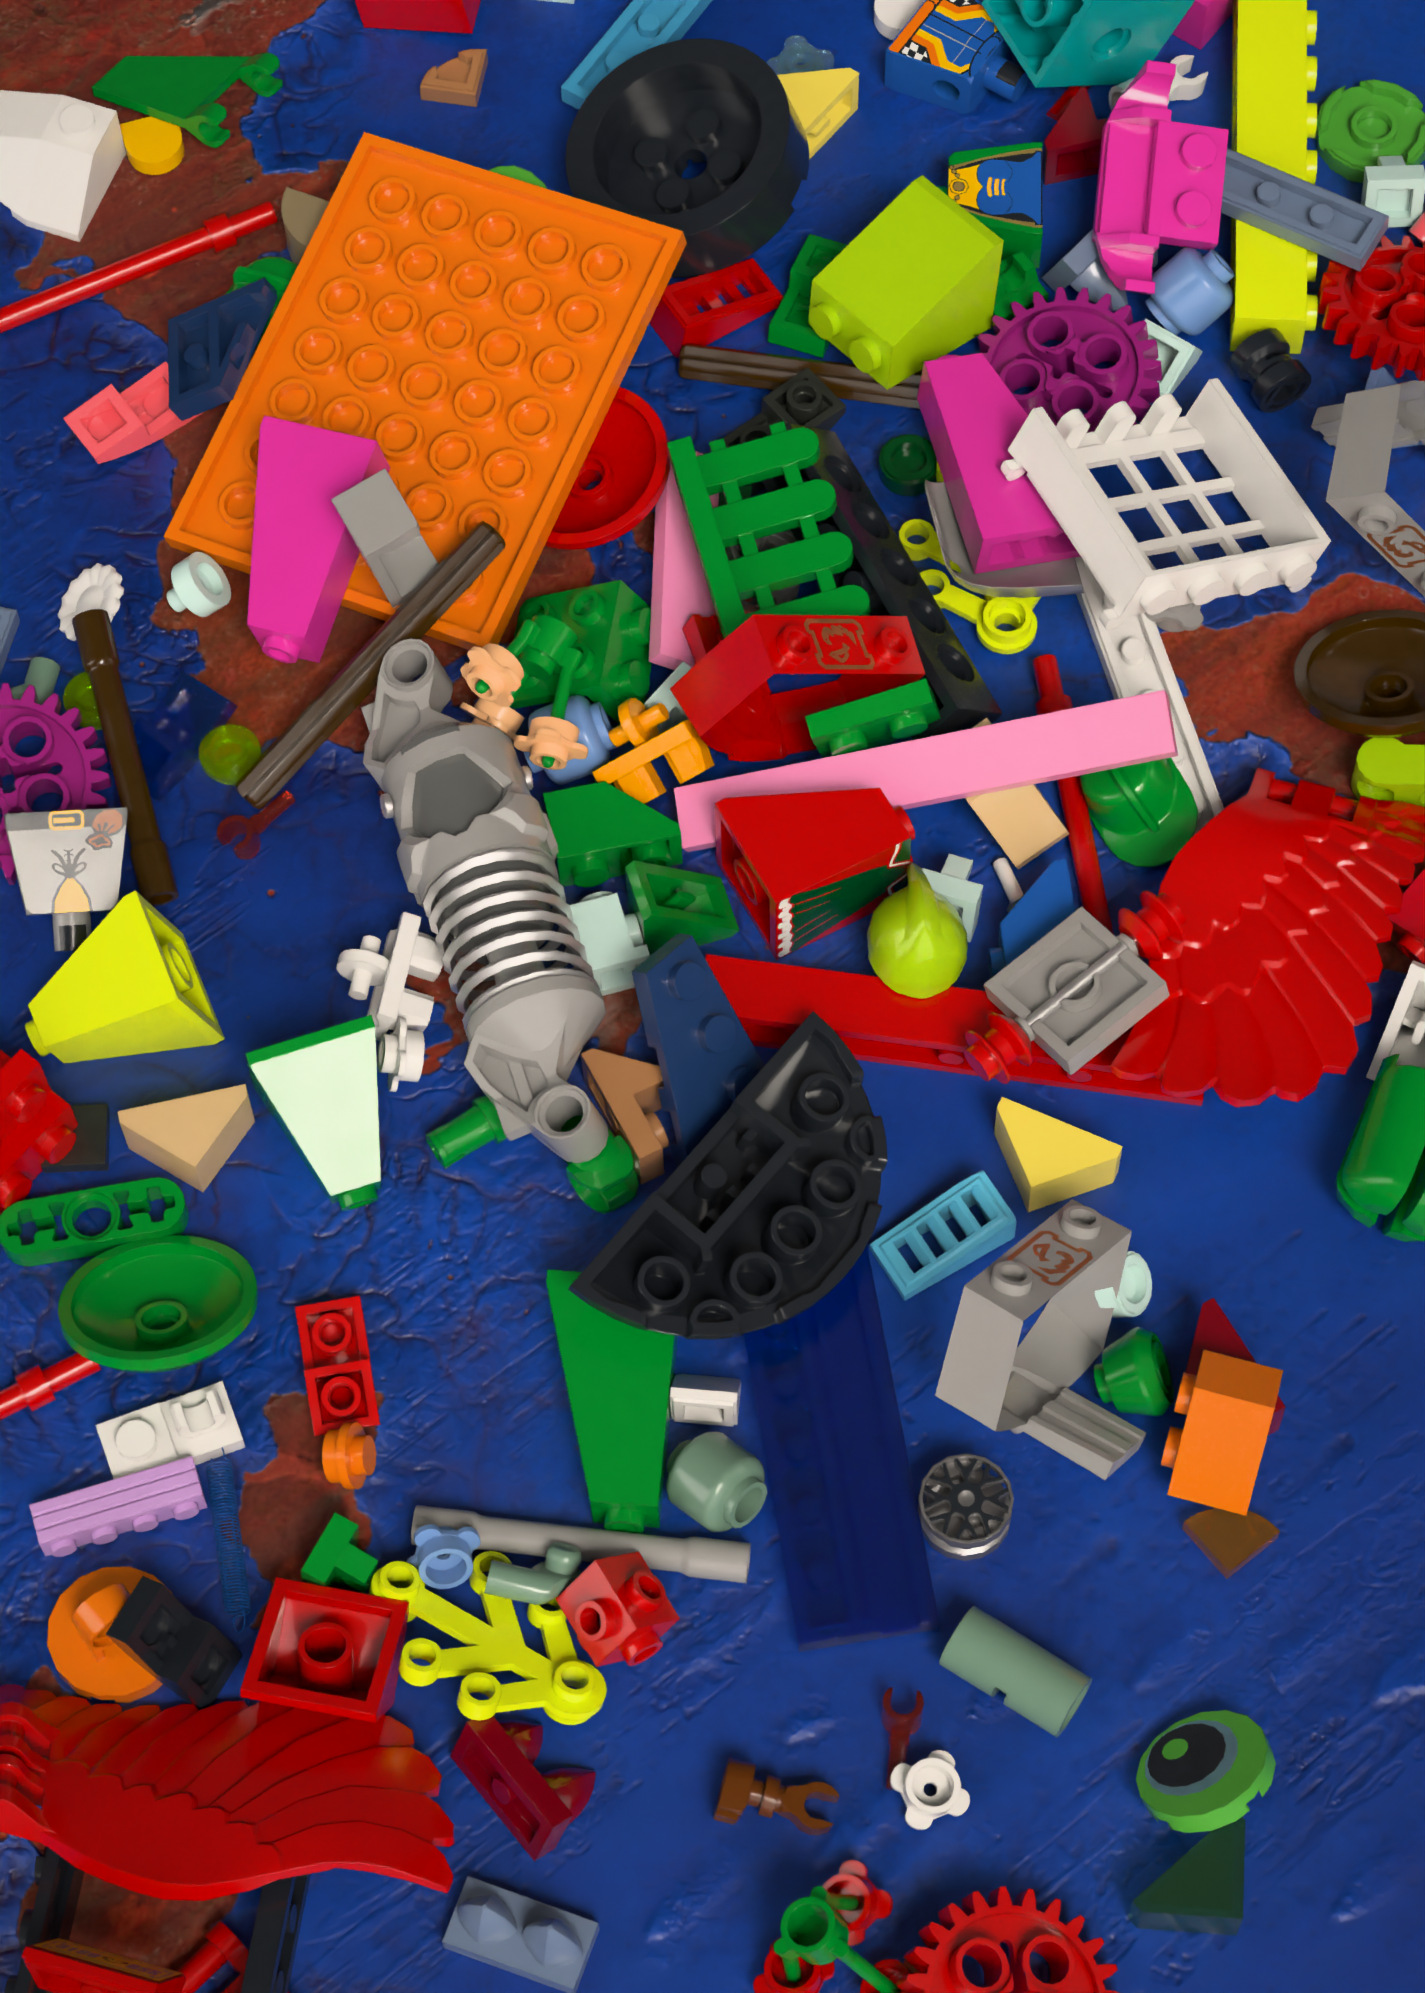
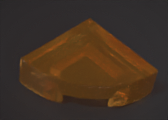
M1218 1508L1208 1509L1191 1516L1184 1521L1182 1528L1226 1579L1277 1540L1280 1533L1271 1522L1251 1511H1247L1245 1516Z

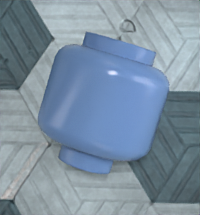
M1185 247L1179 250L1152 275V280L1155 282V292L1145 302L1155 318L1169 332L1176 336L1181 331L1188 335L1196 336L1207 329L1233 305L1234 293L1228 282L1235 274L1227 262L1215 250L1211 249L1206 255H1203L1194 248Z
M579 694L569 697L564 720L571 722L580 730L578 743L588 748L587 758L569 760L565 768L552 770L533 764L529 759L530 753L524 752L533 773L544 770L548 778L558 785H564L593 774V771L609 763V750L617 748L609 738L608 732L612 729V726L600 702L591 704L588 699ZM553 703L531 713L528 719V729L532 719L551 716Z

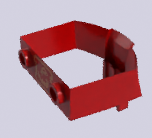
M693 614L682 630L696 664L670 690L706 745L716 751L728 754V760L770 761L784 759L789 754L817 749L811 739L805 716L916 682L925 675V671L907 616L753 614L723 639L716 615L712 614L710 617H701L700 614ZM774 674H843L832 682L769 695L771 690L767 680Z

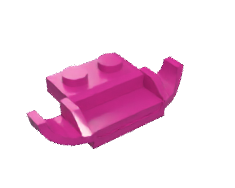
M1147 60L1117 100L1102 130L1092 241L1096 243L1100 262L1113 284L1121 291L1146 295L1154 294L1155 282L1152 280L1153 254L1159 248V243L1203 250H1214L1218 245L1229 129L1171 121L1172 110L1167 108L1171 85L1176 73V64Z

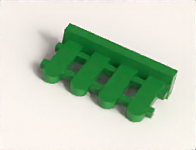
M782 421L769 425L770 436L727 448L724 438L709 442L711 452L696 456L691 436L667 442L673 474L723 639L753 614L870 615L869 596L862 587L846 585L836 588L833 574L845 571L852 564L854 557L851 540L843 533L829 532L822 535L819 534L816 522L829 518L835 512L837 500L835 489L829 482L821 479L807 482L802 480L799 470L814 465L820 456L819 439L811 429L799 427L786 430L785 423ZM784 475L787 484L786 488L742 500L739 487ZM723 492L727 504L712 508L709 496ZM800 527L804 540L762 552L758 551L755 539ZM739 544L743 557L729 561L725 548ZM817 580L821 593L775 605L771 592ZM756 597L759 610L745 614L741 601Z

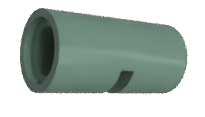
M973 1606L963 1617L948 1641L939 1661V1665L991 1697H994L999 1690L1006 1694L1003 1703L1005 1706L1056 1738L1060 1736L1069 1724L1092 1682L1090 1676L976 1606Z

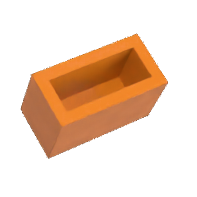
M1203 1350L1198 1374L1183 1373L1174 1412L1187 1415L1184 1429L1170 1426L1161 1461L1162 1466L1173 1468L1167 1495L1247 1515L1276 1405L1283 1370Z

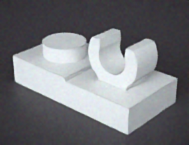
M223 1381L95 1425L113 1479L190 1456L193 1457L195 1465L211 1460V1458L215 1459L223 1456L222 1447L225 1455L245 1448Z

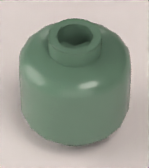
M706 1432L695 1437L693 1440H685L673 1450L668 1459L667 1472L669 1474L666 1483L668 1499L679 1510L709 1531L724 1532L733 1527L742 1528L756 1517L765 1502L767 1486L764 1484L763 1464L753 1454L723 1433Z

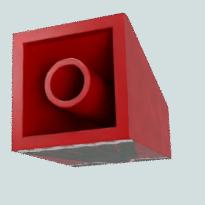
M881 788L729 797L714 803L716 862L775 960L872 914L884 898L908 885L907 867L913 862L911 841L916 837L915 830L906 811L900 805L892 807Z

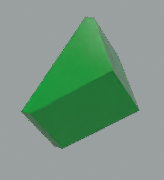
M634 860L625 866L628 909L630 914L635 913L643 944L647 945L650 956L677 933L692 935L697 945L702 946L730 938L739 932L721 877Z

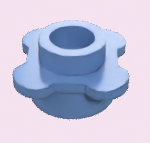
M424 1525L414 1533V1542L417 1547L415 1554L407 1560V1563L413 1565L418 1570L421 1580L430 1587L436 1589L457 1587L464 1583L472 1574L473 1561L471 1554L473 1550L480 1546V1535L472 1527H462L456 1530L449 1526Z

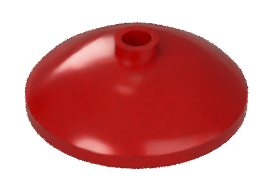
M619 387L545 546L575 550L608 543L638 525L658 502L670 472L671 460L667 446L669 439L657 413L637 394ZM598 480L601 481L593 489L586 490L587 486L591 482Z

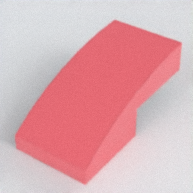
M165 361L120 394L110 384L63 419L94 460L101 464L133 453L164 438L200 414L181 421L169 408L168 363Z

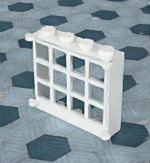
M1218 378L1208 380L1186 416L1179 417L1182 408L1172 394H1164L1155 400L1142 422L1133 425L1136 420L1135 414L1127 402L1120 401L1108 409L1096 430L1089 433L1087 431L1090 424L1079 409H1073L1064 414L1055 426L1043 407L1033 408L1008 448V452L1014 459L1004 461L1000 467L1006 479L1013 481L1020 478L1026 471L1028 472V478L1114 607L1112 609L1103 610L1099 616L1106 630H1113L1119 627L1131 615L1141 613L1155 615L1170 607L1190 603L1203 605L1215 598L1239 593L1242 596H1248L1260 589L1284 584L1290 592H1298L1312 580L1311 575L1317 569L1316 562L1331 542V539ZM1203 449L1222 478L1195 482L1177 456V453ZM1160 457L1179 486L1152 490L1133 461ZM1116 464L1136 494L1108 498L1089 469ZM1232 491L1252 521L1225 526L1205 496ZM1189 499L1209 529L1182 534L1162 504ZM1146 508L1165 537L1137 542L1118 512ZM1262 535L1270 548L1244 553L1235 539ZM1219 543L1227 556L1200 561L1192 548ZM1175 551L1184 565L1156 570L1147 556Z

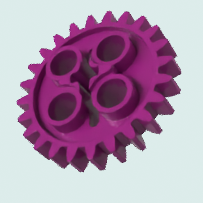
M1058 287L1054 302L1046 303L1044 297L1036 291L1033 292V308L1026 310L1021 304L1014 301L1011 303L1013 313L1011 321L996 315L992 318L996 336L979 334L980 352L983 353L1027 415L1029 416L1033 408L1043 407L1055 426L1064 414L1070 410L1081 408L1088 410V413L1084 414V417L1090 424L1087 433L1094 432L1108 409L1120 401L1127 402L1136 416V421L1142 422L1151 407L1150 403H1154L1160 397V387L1157 381L1162 380L1161 361L1156 360L1159 358L1156 339H1148V328L1145 320L1132 324V309L1128 304L1113 313L1112 298L1108 293L1101 297L1096 304H1092L1089 300L1088 288L1083 287L1074 301L1067 300L1064 288ZM1057 339L1063 341V343L1054 347L1042 346L1043 343L1049 340ZM1105 361L1116 363V365L1107 369L1094 367L1098 363ZM1021 387L1036 388L1029 394L1019 395L1013 393Z
M3 683L0 689V813L3 815L0 823V869H3L9 885H15L17 876L5 830L4 815L33 812L31 808L36 798L49 792L60 794L63 797L62 804L57 811L109 808L106 798L94 793V791L111 787V779L108 773L95 770L107 763L108 759L104 749H88L96 742L98 736L93 726L77 730L82 721L78 708L74 707L60 716L62 703L59 695L53 693L40 705L38 704V695L33 685H29L26 688L21 700L14 699L9 684ZM35 735L46 740L42 751L33 757L18 756L14 752L20 740L27 736ZM55 765L62 767V771L58 774L46 773ZM13 774L16 790L11 793H4L2 777Z

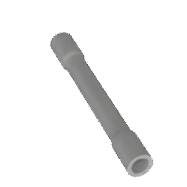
M416 1505L412 1521L411 1544L415 1546L417 1545L414 1542V1533L424 1525L449 1526L456 1530L462 1527H472L479 1533L481 1541L480 1546L475 1550L546 1557L550 1544L564 1542L579 1548L583 1557L582 1561L594 1562L597 1559L639 1551L649 1569L680 1572L688 1577L747 1584L751 1543L696 1536L683 1539L483 1516L474 1511Z

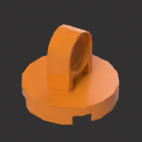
M130 1566L103 1567L79 1577L59 1596L48 1620L47 1647L60 1677L78 1695L88 1699L94 1697L99 1700H115L116 1704L131 1703L154 1693L162 1685L160 1681L136 1663L106 1635L142 1576L161 1583L154 1575Z

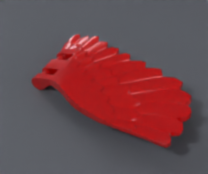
M1257 768L1248 794L1227 806L1189 839L1174 857L1160 884L1158 895L1165 893L1170 896L1185 915L1186 923L1182 926L1185 933V941L1177 944L1167 938L1160 944L1163 958L1160 961L1148 959V966L1166 981L1170 996L1134 1025L1125 1044L1110 1066L1113 1074L1120 1079L1136 1081L1155 1076L1160 1080L1162 1093L1176 1098L1201 1095L1213 1087L1221 1100L1236 1108L1259 1105L1274 1094L1283 1100L1299 1102L1316 1090L1323 1073L1345 1075L1359 1050L1354 1027L1371 1019L1372 993L1367 983L1378 982L1383 968L1377 944L1391 941L1393 924L1387 915L1401 912L1403 892L1399 885L1411 884L1415 872L1414 864L1421 863L1424 860L1425 807L1404 801L1377 800L1362 795L1359 801L1335 795L1336 788L1300 779L1298 784L1275 779L1276 772Z

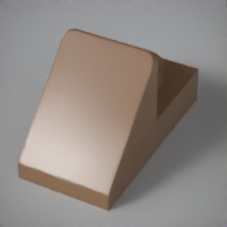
M594 1048L581 1053L583 1080L614 1136L621 1135L629 1145L635 1160L634 1169L641 1185L664 1174L663 1149L669 1146V1141L660 1120L654 1113L662 1109L658 1087L664 1085L660 1066Z

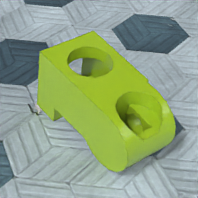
M1372 738L1366 741L1358 750L1352 774L1351 787L1353 794L1358 800L1362 795L1377 800L1404 801L1425 807V745L1403 744L1395 738Z

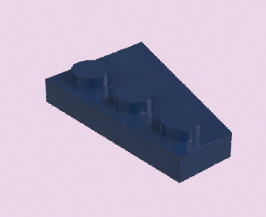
M680 933L673 936L632 971L647 1043L649 1047L656 1049L664 1083L663 1086L658 1087L662 1110L670 1112L676 1142L670 1145L674 1163L677 1167L723 1117L737 1096L765 1066L693 936Z

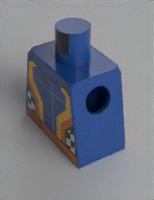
M925 0L885 52L884 86L961 114L972 113L989 90L1012 102H1016L1023 94L1029 77L1021 66L1011 62L1012 50L979 0Z

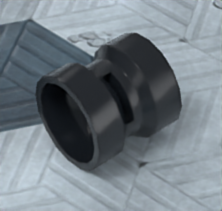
M1276 328L1264 329L1251 335L1235 349L1230 358V366L1239 379L1251 384V396L1258 407L1265 413H1273L1293 404L1306 392L1311 383L1310 373L1301 361L1290 357V345L1283 334Z

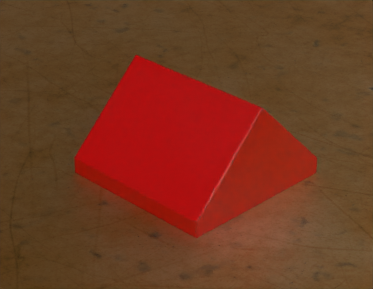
M276 1577L240 1688L241 1697L377 1723L394 1705L399 1675L398 1667L409 1615V1602Z

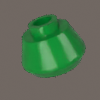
M1141 1327L1131 1329L1106 1347L1102 1352V1363L1094 1365L1095 1383L1104 1403L1113 1402L1121 1413L1161 1416L1174 1401V1386L1169 1363L1163 1346L1154 1332Z

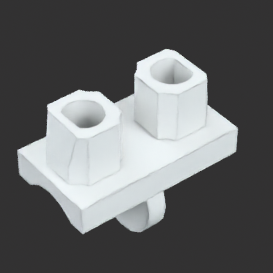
M407 912L401 914L398 928L390 930L387 934L382 955L378 954L381 940L375 936L366 935L362 938L360 949L344 950L340 953L336 969L339 974L351 981L348 993L350 997L365 1000L367 999L370 986H374L367 1016L372 1015L376 1040L380 1041L382 1034H386L389 1029L395 1030L398 1017L406 1018L407 1030L423 1032L430 1021L434 997L404 988L407 974L434 982L440 975L443 967L442 957L444 954L438 951L435 938L418 932L422 917Z

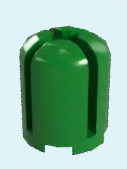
M1394 1054L1384 1058L1336 1176L1337 1199L1352 1217L1368 1228L1376 1223L1379 1214L1387 1215L1381 1229L1383 1235L1403 1242H1425V1068L1412 1065H1396L1400 1054Z

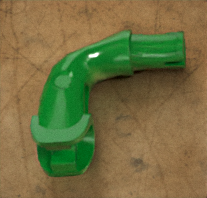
M486 1095L476 1097L472 1100V1108L425 1134L431 1151L444 1169H447L452 1164L491 1141L500 1144L507 1139L496 1107ZM575 1116L567 1120L562 1126L561 1132L571 1131L577 1127L582 1116ZM609 1128L606 1146L598 1156L582 1163L566 1161L568 1164L566 1174L569 1183L580 1200L591 1209L602 1214L610 1213L632 1201L637 1196L638 1190L637 1173L634 1169L635 1160L630 1147L621 1135L615 1137Z

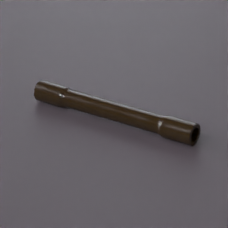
M103 609L87 610L77 614L72 619V624L83 668L90 679L121 808L127 807L126 828L131 844L130 857L139 893L153 907L165 905L176 900L179 897L167 845L161 838L119 671L120 658L109 614Z

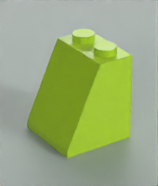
M922 175L913 180L812 280L808 324L819 337L828 340L850 358L860 371L869 374L888 390L922 370L925 361L936 360L945 356L991 328L1004 240Z

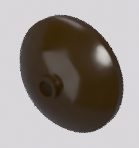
M1411 610L1365 612L1336 621L1313 635L1300 650L1294 665L1295 690L1303 706L1324 723L1338 730L1358 736L1394 738L1425 732V613Z

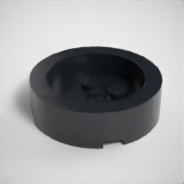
M706 38L684 39L661 44L633 56L620 64L598 83L580 107L570 129L565 156L566 174L575 198L683 231L687 244L671 277H692L727 268L745 259L778 233L794 211L791 203L799 189L801 180H807L809 146L802 123L780 79L763 59L750 50L731 42ZM692 159L694 163H707L705 170L699 176L692 179L681 178L684 170L688 167L686 161Z

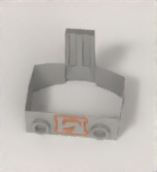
M1413 380L1380 388L1346 393L1344 403L1318 407L1311 425L1315 431L1319 430L1324 435L1323 439L1330 446L1334 445L1336 447L1326 502L1425 597V531L1385 492L1391 449L1418 444L1419 440L1425 445V381Z
M1072 1199L968 1282L963 1289L935 1396L994 1431L1010 1429L1014 1434L1025 1432L1104 1480L1112 1475L1139 1450L1146 1432L1071 1391L1068 1387L1086 1371L1104 1348L1114 1308H1100L1094 1291L1113 1287L1117 1299L1132 1231L1099 1214L1096 1210ZM1049 1300L1036 1323L1017 1347L1023 1321Z

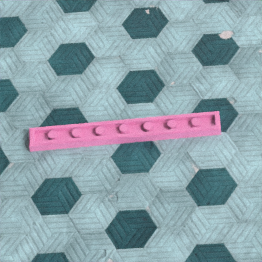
M1165 690L676 787L674 788L681 831L682 849L692 852L716 847L714 803L724 798L881 788L892 807L900 805L906 810L1178 756L1169 697Z

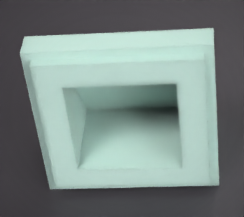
M1145 318L1148 328V339H1156L1159 356L1156 360L1161 361L1162 380L1157 381L1160 387V396L1172 394L1196 364L1203 351Z

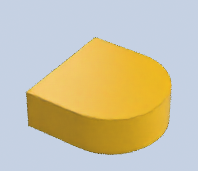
M151 116L120 124L128 160L137 171L148 175H161L170 172L181 163L185 149L179 126Z

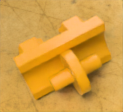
M630 698L619 705L618 716L620 725L609 730L608 735L616 747L630 741L636 748L592 773L598 783L605 781L610 784L613 782L617 789L645 804L667 792L651 763L652 760L664 754L680 784L715 764L708 745L700 738L689 719L659 735L657 725L669 719V712L665 705L658 703L647 709L638 699Z

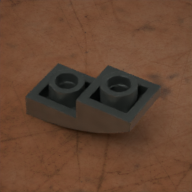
M807 367L763 397L761 413L724 437L726 448L770 436L769 425L784 421L785 426L791 423L830 431L846 413V405ZM762 481L745 485L752 486V495L765 487Z

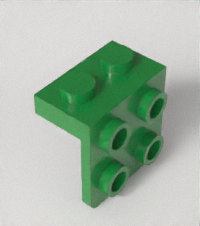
M622 580L527 599L522 604L514 639L525 619L532 620L536 614H543L558 619L576 633L578 640L573 648L580 651L583 657L574 672L569 697L579 694L589 697L594 703L600 702L605 712L619 725L618 707L621 703L630 698H636L643 704L645 703L646 694L650 686L649 677L652 663L649 662L651 607ZM560 672L553 673L549 680H541L530 675L511 708L517 709L554 702Z

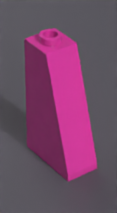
M983 353L964 356L952 354L942 356L936 360L925 361L917 400L974 574L1081 557L1028 478V472L1026 471L1016 480L1008 481L1000 470L1004 461L1014 459L1008 452V448L1028 415Z
M265 415L263 417L259 435L247 625L260 644L263 653L277 661L296 663L297 659L300 658L316 663L320 662L360 553L331 499L384 468L389 474L390 466L377 441Z

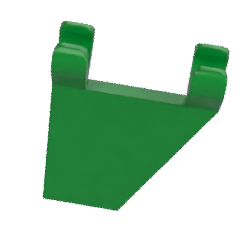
M261 53L254 56H125L92 86L93 95L97 98L186 128L203 144L211 148H217L231 134L228 129L218 126L227 117L226 109L224 106L213 102L238 79H241L254 92L263 97L273 96L283 87V80L271 76L280 67V60L271 53Z

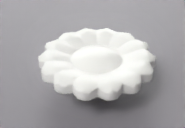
M97 563L91 569H83L79 577L71 581L68 591L61 598L62 606L57 614L60 619L59 629L66 634V638L69 640H76L72 619L81 612L103 609L108 612L110 622H112L120 608L119 599L124 592V587L120 585L122 576L116 572L113 566H104Z

